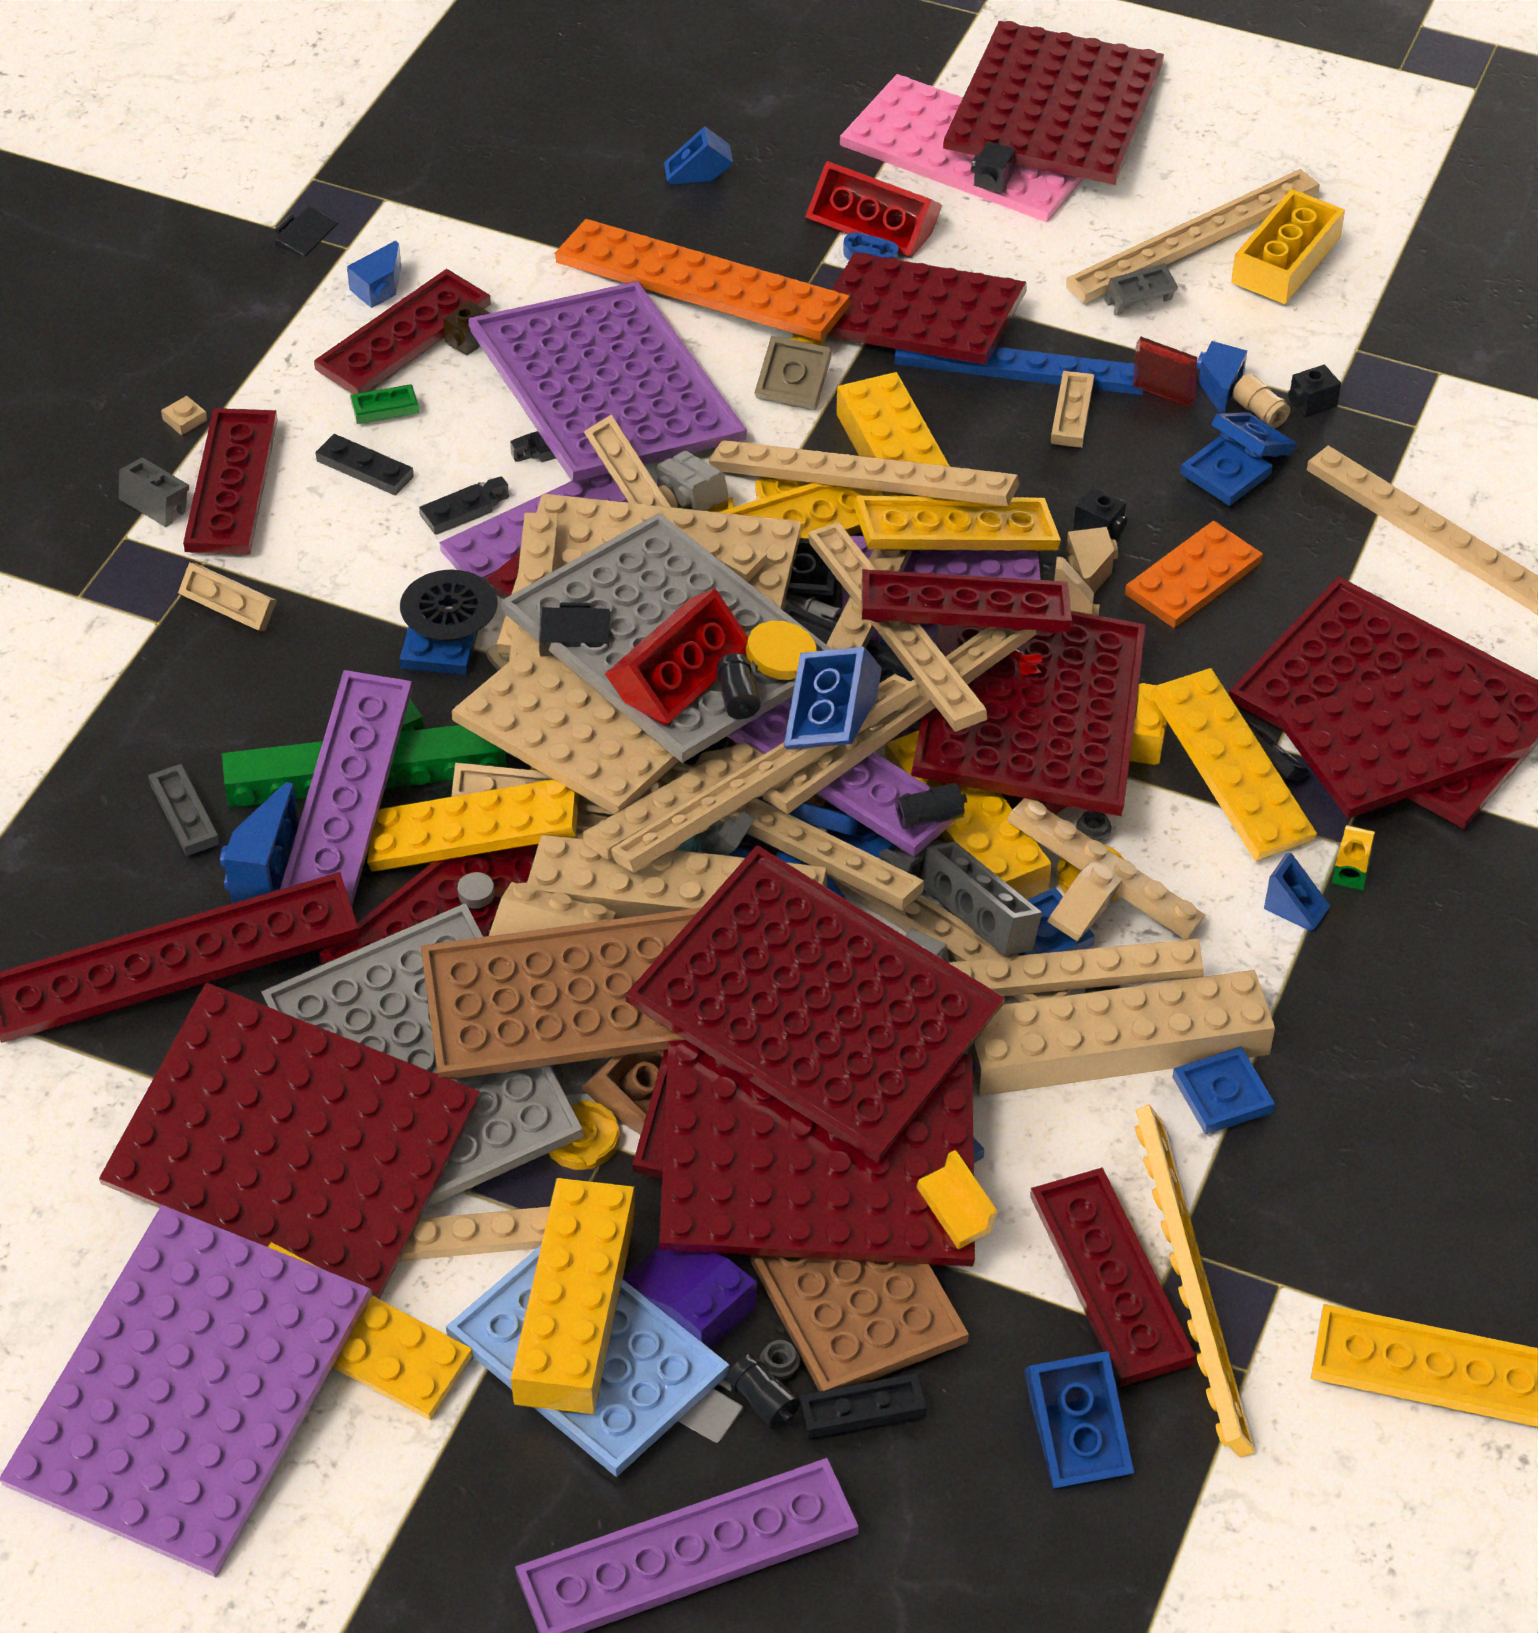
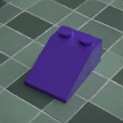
M658 1246L623 1277L624 1281L709 1349L756 1308V1281L728 1258L716 1253L659 1250Z

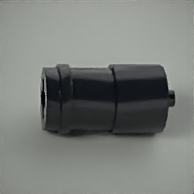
M737 653L723 656L718 661L716 675L721 683V694L728 716L741 720L754 716L761 707V701L756 684L752 679L751 665L745 656Z
M955 782L932 787L923 792L906 793L895 799L897 817L902 829H915L917 826L933 822L942 823L963 818L965 813L964 803H967L966 795L961 794L960 788Z
M752 1354L746 1355L739 1359L727 1374V1380L731 1388L735 1392H739L749 1402L751 1409L771 1429H777L785 1423L792 1421L794 1414L800 1406V1400L765 1368V1364L759 1358H755Z

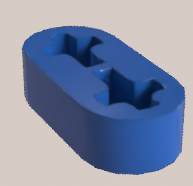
M856 232L848 234L843 241V254L848 260H850L854 253H866L876 257L898 259V246L889 240Z
M806 801L791 813V816L806 823L855 836L859 821L845 812Z

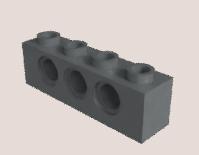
M955 841L926 846L920 879L924 880V889L934 899L942 903L953 915L960 918L977 935L985 939L998 953L1004 956H1013L1017 953L1033 950L1042 915L1039 909Z

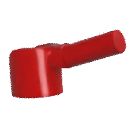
M1017 649L1010 653L1018 662L1021 675L1041 673L1037 666V663L1043 661L1040 653L1025 655Z

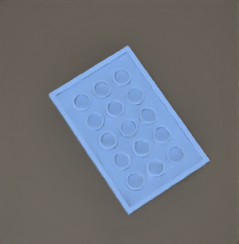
M541 1245L446 1326L447 1336L472 1348V1357L511 1389V1375ZM622 1279L594 1415L533 1408L617 1477L727 1376L730 1366Z

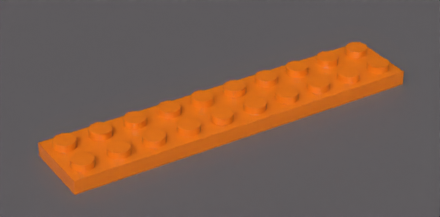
M585 219L555 252L556 263L623 283L638 281L643 289L821 342L851 306L849 295L834 290L825 289L589 219Z

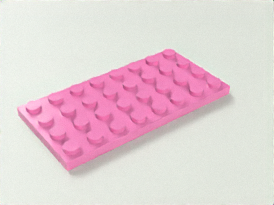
M896 74L840 135V145L1044 222H1048L1083 180L1080 177L1014 164V172L1002 193L974 186L975 173H971V165L975 155L943 149L944 137L963 98Z

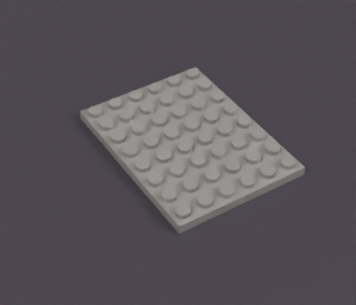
M660 513L501 600V611L538 642L541 607L560 608L561 602L590 603L591 608L610 609L609 647L608 644H603L601 647H588L585 643H581V647H565L561 643H551L549 651L681 763L792 697L795 679H775L762 674L757 670L758 666L752 661V664L750 663L752 668L751 675L758 690L761 707L754 716L741 720L728 716L721 694V683L718 679L666 725L624 703L605 673L691 597L716 588L748 637L751 631L761 623L772 620L786 621L798 625L807 631L815 641L817 651L832 650ZM745 653L743 656H745L747 661H749L747 658V653Z
M464 903L261 992L267 1007L438 1074L421 945L480 938L483 936L469 908ZM550 1065L451 1079L479 1090L481 1098L426 1208L584 1137L583 1129Z

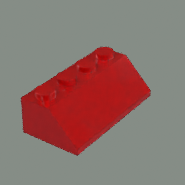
M826 161L805 218L848 234L857 232L892 241L898 246L899 253L913 257L932 234L943 205L930 198Z
M715 588L691 597L610 668L605 675L624 703L666 725L718 679L716 675L717 663L723 656L733 653L744 655L746 653V644L749 637Z

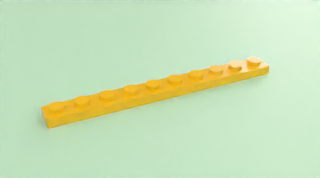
M1148 1104L1136 1109L1139 1125L1135 1126L1136 1135L1141 1145L1146 1147L1148 1156L1143 1158L1144 1165L1149 1176L1155 1180L1156 1188L1152 1189L1153 1198L1161 1211L1163 1210L1165 1220L1161 1221V1228L1167 1241L1172 1243L1174 1252L1169 1254L1170 1261L1176 1274L1181 1276L1183 1285L1178 1287L1179 1294L1185 1307L1190 1309L1192 1319L1187 1321L1188 1327L1195 1342H1199L1201 1353L1197 1354V1361L1205 1377L1208 1376L1211 1387L1206 1389V1394L1212 1409L1218 1412L1220 1422L1216 1424V1431L1224 1447L1230 1446L1242 1458L1255 1453L1164 1122Z

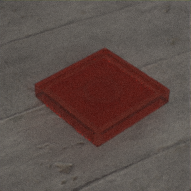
M1140 336L1136 343L1133 386L1191 406L1195 400L1197 357Z

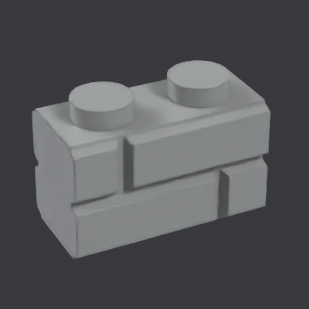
M686 450L675 455L673 460L669 458L657 466L658 487L661 485L668 487L675 495L678 503L683 507L688 506L693 510L705 511L711 508L712 504L717 505L727 500L729 496L724 473Z

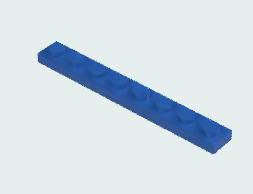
M1001 347L995 348L987 365L896 349L895 353L896 365L1061 385L1063 371L1094 374L1093 389L1137 395L1143 394L1147 365Z

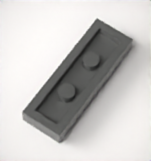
M182 764L148 775L150 786L186 856L220 845L218 834Z
M744 811L734 819L729 816L723 824H719L714 832H710L700 849L707 854L729 855L737 848L755 819Z

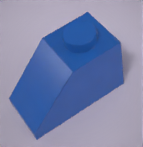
M704 126L664 162L667 182L670 184L713 181L720 174L725 173L733 163L730 144Z
M395 240L347 266L349 290L371 308L396 295L402 267L399 243Z
M1211 341L1207 351H1201L1196 369L1200 370V386L1217 410L1225 413L1233 398V389L1244 375L1247 350Z

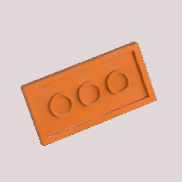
M1213 520L1126 584L1125 595L1175 629L1260 565L1263 553Z

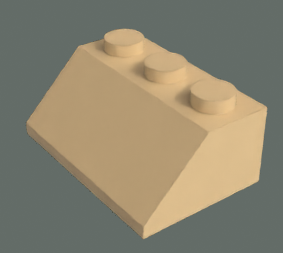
M511 882L501 898L489 936L615 919L616 912L607 910L603 905L597 903L586 904L572 900L568 895L562 893L552 894L541 891L528 883Z

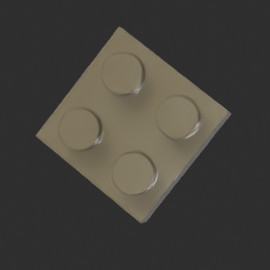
M771 336L754 392L756 398L816 410L833 354L830 347Z

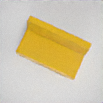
M956 1150L948 1153L945 1167L918 1180L917 1189L957 1249L992 1232L997 1210Z

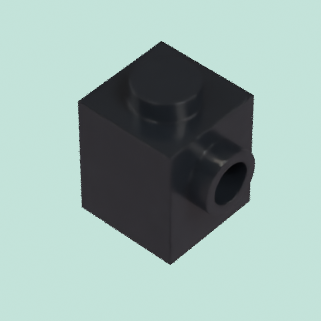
M987 141L980 155H975L972 161L971 173H975L974 186L1002 193L1014 172L1015 148Z
M1325 364L1293 374L1290 390L1288 391L1289 401L1304 417L1329 410L1338 405L1341 382Z
M1092 487L1075 507L1073 529L1078 531L1107 527L1112 540L1116 534L1120 535L1127 524V517H1125L1126 502Z

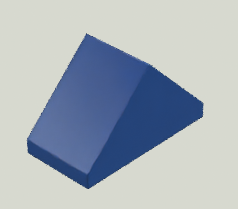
M1291 852L1286 853L1269 877L1264 909L1309 931L1314 930L1330 905Z

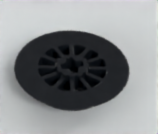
M454 569L439 570L419 577L405 589L400 599V613L404 622L415 632L441 641L459 640L478 632L492 620L498 606L496 592L490 583L474 573Z

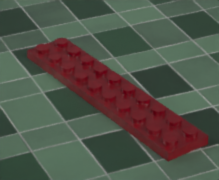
M341 873L327 875L1 971L0 1042L4 1043L360 937Z

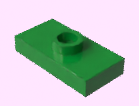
M412 384L350 395L357 424L419 413V405Z

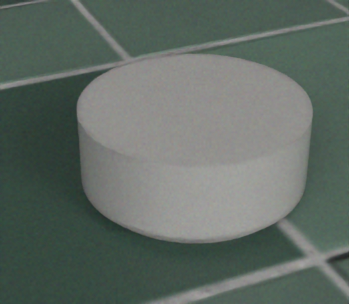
M469 873L458 882L459 900L462 904L466 903L469 908L485 907L494 898V883L484 873Z

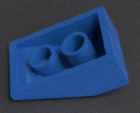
M865 647L800 653L784 741L786 749L852 744L877 699L882 669Z
M285 782L232 832L228 846H223L220 855V865L225 867L224 886L225 890L230 892L231 903L280 890L299 826L293 783Z
M1109 1351L1031 1365L1024 1369L1031 1408L1053 1489L1134 1473Z

